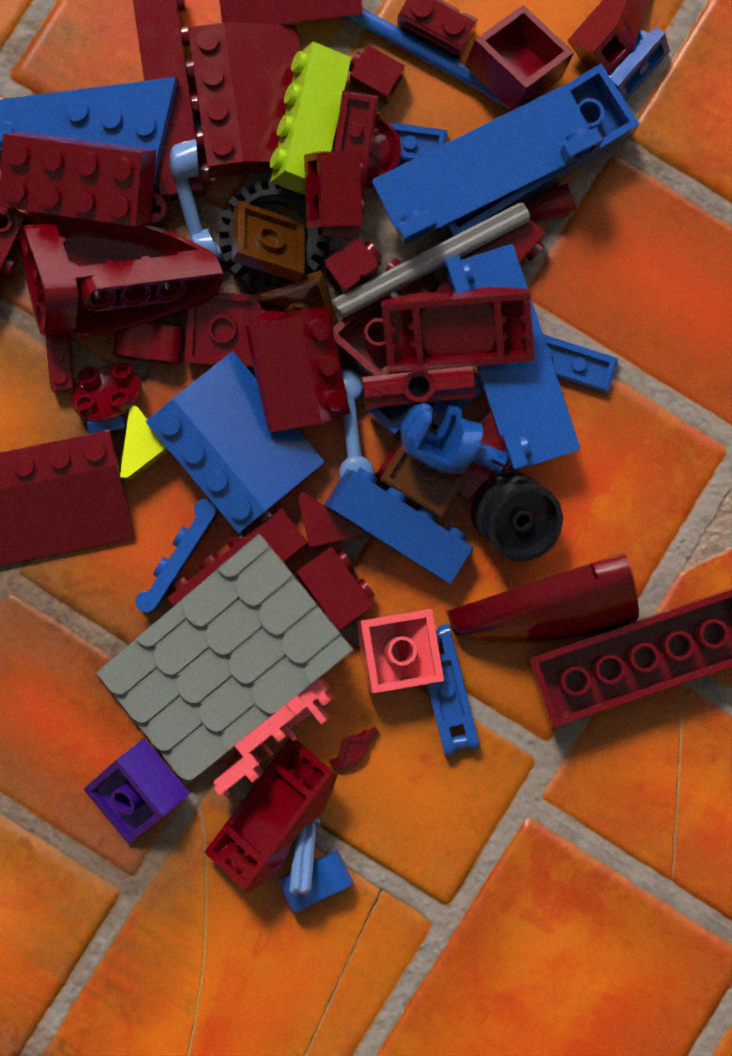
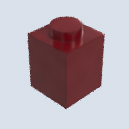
M367 44L363 53L357 51L350 62L348 70L351 72L350 84L369 95L379 96V101L387 105L404 76L405 65Z

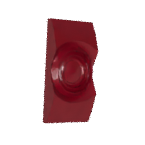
M482 287L467 292L450 294L420 292L384 300L381 303L388 373L413 371L416 369L430 370L535 361L530 289Z
M289 738L204 853L244 891L251 893L285 864L291 844L300 831L322 815L333 791L338 774L298 740L292 741Z

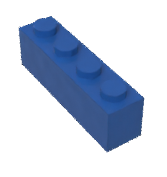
M360 467L357 472L346 469L324 506L437 578L451 584L473 549L471 545L464 542L467 535L451 525H448L447 529L435 523L438 517L422 506L414 510L405 504L408 497L396 489L389 487L386 492L375 485L378 478Z

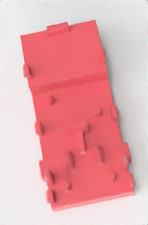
M322 677L314 681L235 745L243 758L213 781L216 785L214 789L219 796L222 793L226 797L230 795L232 791L229 788L245 775L253 782L264 773V770L259 765L264 759L256 748L260 745L271 757L274 753L265 742L269 737L272 736L276 742H280L286 736H289L294 741L298 736L292 728L309 715L313 714L320 724H323L330 718L322 705L324 706L334 699V696L329 692L330 686Z

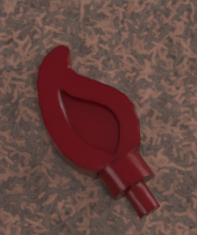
M374 726L369 731L365 729L360 734H351L345 737L341 743L338 756L331 758L329 763L336 768L349 767L357 763L364 757L368 745L374 741L373 736L379 730Z

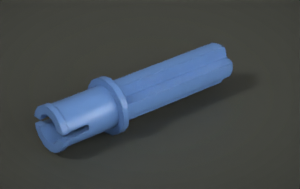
M318 818L303 828L294 839L290 891L296 895H308L311 891L316 828L320 826Z

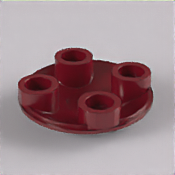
M126 362L99 368L86 367L78 373L77 379L79 382L73 390L71 401L75 412L86 420H110L125 413L133 406L140 394V380L133 371L132 366Z

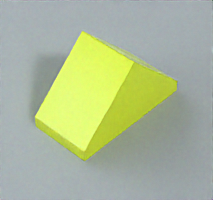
M132 406L129 409L120 472V477L125 480H132L169 452L168 448L145 422L148 419L137 406Z

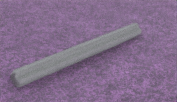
M517 203L345 292L334 299L336 310L341 317H346L443 267L445 259L457 255L462 257L522 226L530 220L528 209L523 203Z

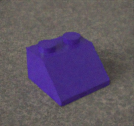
M145 738L116 759L84 788L86 793L128 844L190 794L182 785L180 779L172 773L159 757L157 751L150 746Z

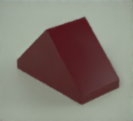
M301 492L298 499L310 549L360 538L363 533L361 528L304 492Z

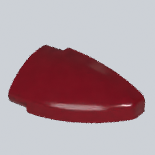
M57 216L56 223L23 225L20 229L28 291L41 335L73 332L76 329L77 335L80 338H86L133 327L194 305L214 295L222 285L223 271L217 257L211 251L171 231L149 224L134 227Z
M621 553L448 610L446 614L453 632L458 636L487 642L529 643L562 640L598 633L636 621L639 618V604L630 564L626 555Z

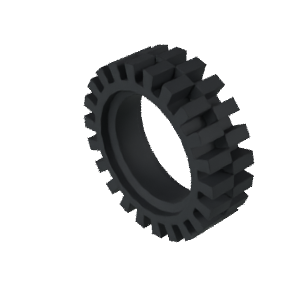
M271 178L268 179V182L261 183L258 180L252 182V187L247 189L245 186L240 189V194L236 198L233 196L228 201L229 206L227 210H223L221 215L222 221L218 228L219 246L228 268L237 276L239 281L250 285V288L257 291L258 289L275 285L288 279L232 262L233 210L238 201L259 208L268 205H282L291 208L299 214L307 227L306 196L271 183ZM307 228L308 239L305 247L304 275L317 272L324 265V259L329 251L330 238L322 237L323 228Z

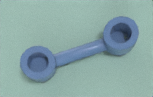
M196 139L175 144L170 151V172L174 179L190 240L211 251L219 262L224 261L221 250L210 229H202L188 179L199 176Z
M343 368L341 372L350 414L343 416L348 458L342 462L339 468V478L341 479L346 469L357 472L360 467L375 476L373 465L361 453L355 402L364 393L363 379L357 371Z

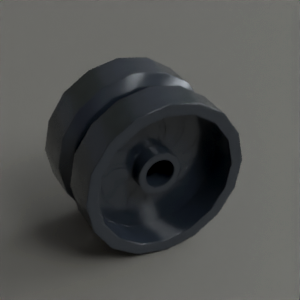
M504 471L491 476L479 487L475 494L470 513L474 529L482 539L500 555L512 561H529L546 553L554 546L558 539L564 518L561 504L553 493L533 477L521 471Z

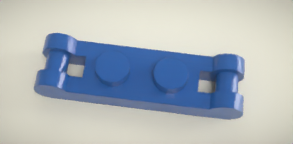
M202 499L196 503L194 507L196 518L189 529L183 526L172 543L176 549L169 559L163 557L155 568L153 575L157 579L150 590L142 591L137 595L136 606L140 611L154 612L164 601L171 590L170 587L176 582L217 518L218 508L212 501Z
M448 623L438 625L436 630L438 644L442 643L445 653L440 655L444 681L427 684L445 758L456 755L455 751L469 748L470 751L480 749ZM463 724L465 734L451 737L449 727Z

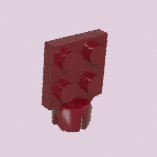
M216 292L214 295L188 307L185 363L216 365L234 351L247 367H254L245 326L287 313L263 309L259 295Z

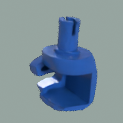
M425 402L415 404L400 424V435L404 451L421 464L435 471L461 474L472 461L499 474L503 467L499 466V462L503 465L506 464L508 453L482 443V424L462 419V411L458 405H447L443 422L436 431L431 432L427 430L431 423L433 408Z

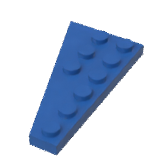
M170 77L0 99V152H2L3 134L17 131L156 150L153 183L155 185L179 79Z

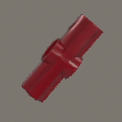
M472 366L428 371L416 369L407 373L362 377L365 409L475 398ZM414 379H423L427 382L429 391L425 396L416 397L410 393L408 389L409 383Z

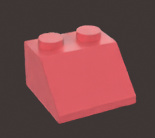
M432 609L356 621L367 692L377 693L444 681Z

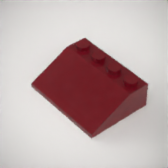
M223 22L188 27L206 161L210 178L273 170L270 168V160L280 140V136L277 135V128L287 108V104L284 103V96L294 76V72L291 71V64L296 53L300 51L297 25Z
M106 430L0 452V566L135 538L124 479L120 477L121 463L116 438L112 431Z

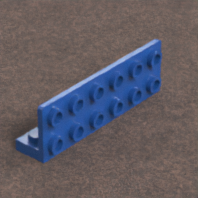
M563 85L373 179L372 184L403 246L599 150L603 139L597 127L589 129L569 87Z
M512 244L463 260L460 259L459 255L445 259L444 269L452 293H462L482 287L528 289ZM532 300L531 312L535 361L477 366L504 451L508 453L507 460L511 472L564 456L580 449V444Z

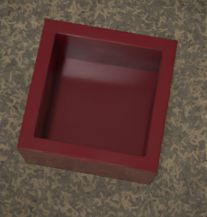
M522 5L475 39L465 67L513 111L531 102L562 79L574 52L527 7Z

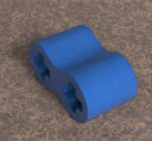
M339 850L332 851L313 861L311 891L308 895L291 893V871L277 879L292 913L300 911L354 883Z

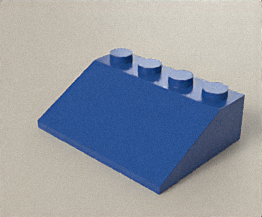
M234 351L145 421L238 533L325 462L298 428L268 432L256 377Z

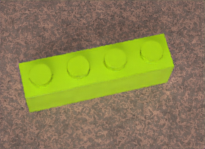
M314 41L302 52L298 51L294 56L291 64V71L294 72L293 81L288 86L284 96V103L287 104L286 113L281 118L277 128V135L280 136L279 145L273 152L270 160V168L273 169L271 183L306 196L304 154L332 151L342 91L345 89L351 57Z

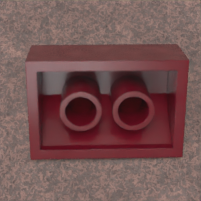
M328 308L300 309L245 326L268 432L320 424L350 414Z

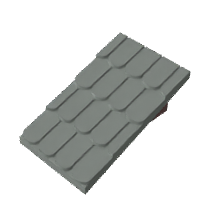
M258 534L104 665L96 674L169 763L174 772L187 785L353 649L292 571L280 560L263 537Z

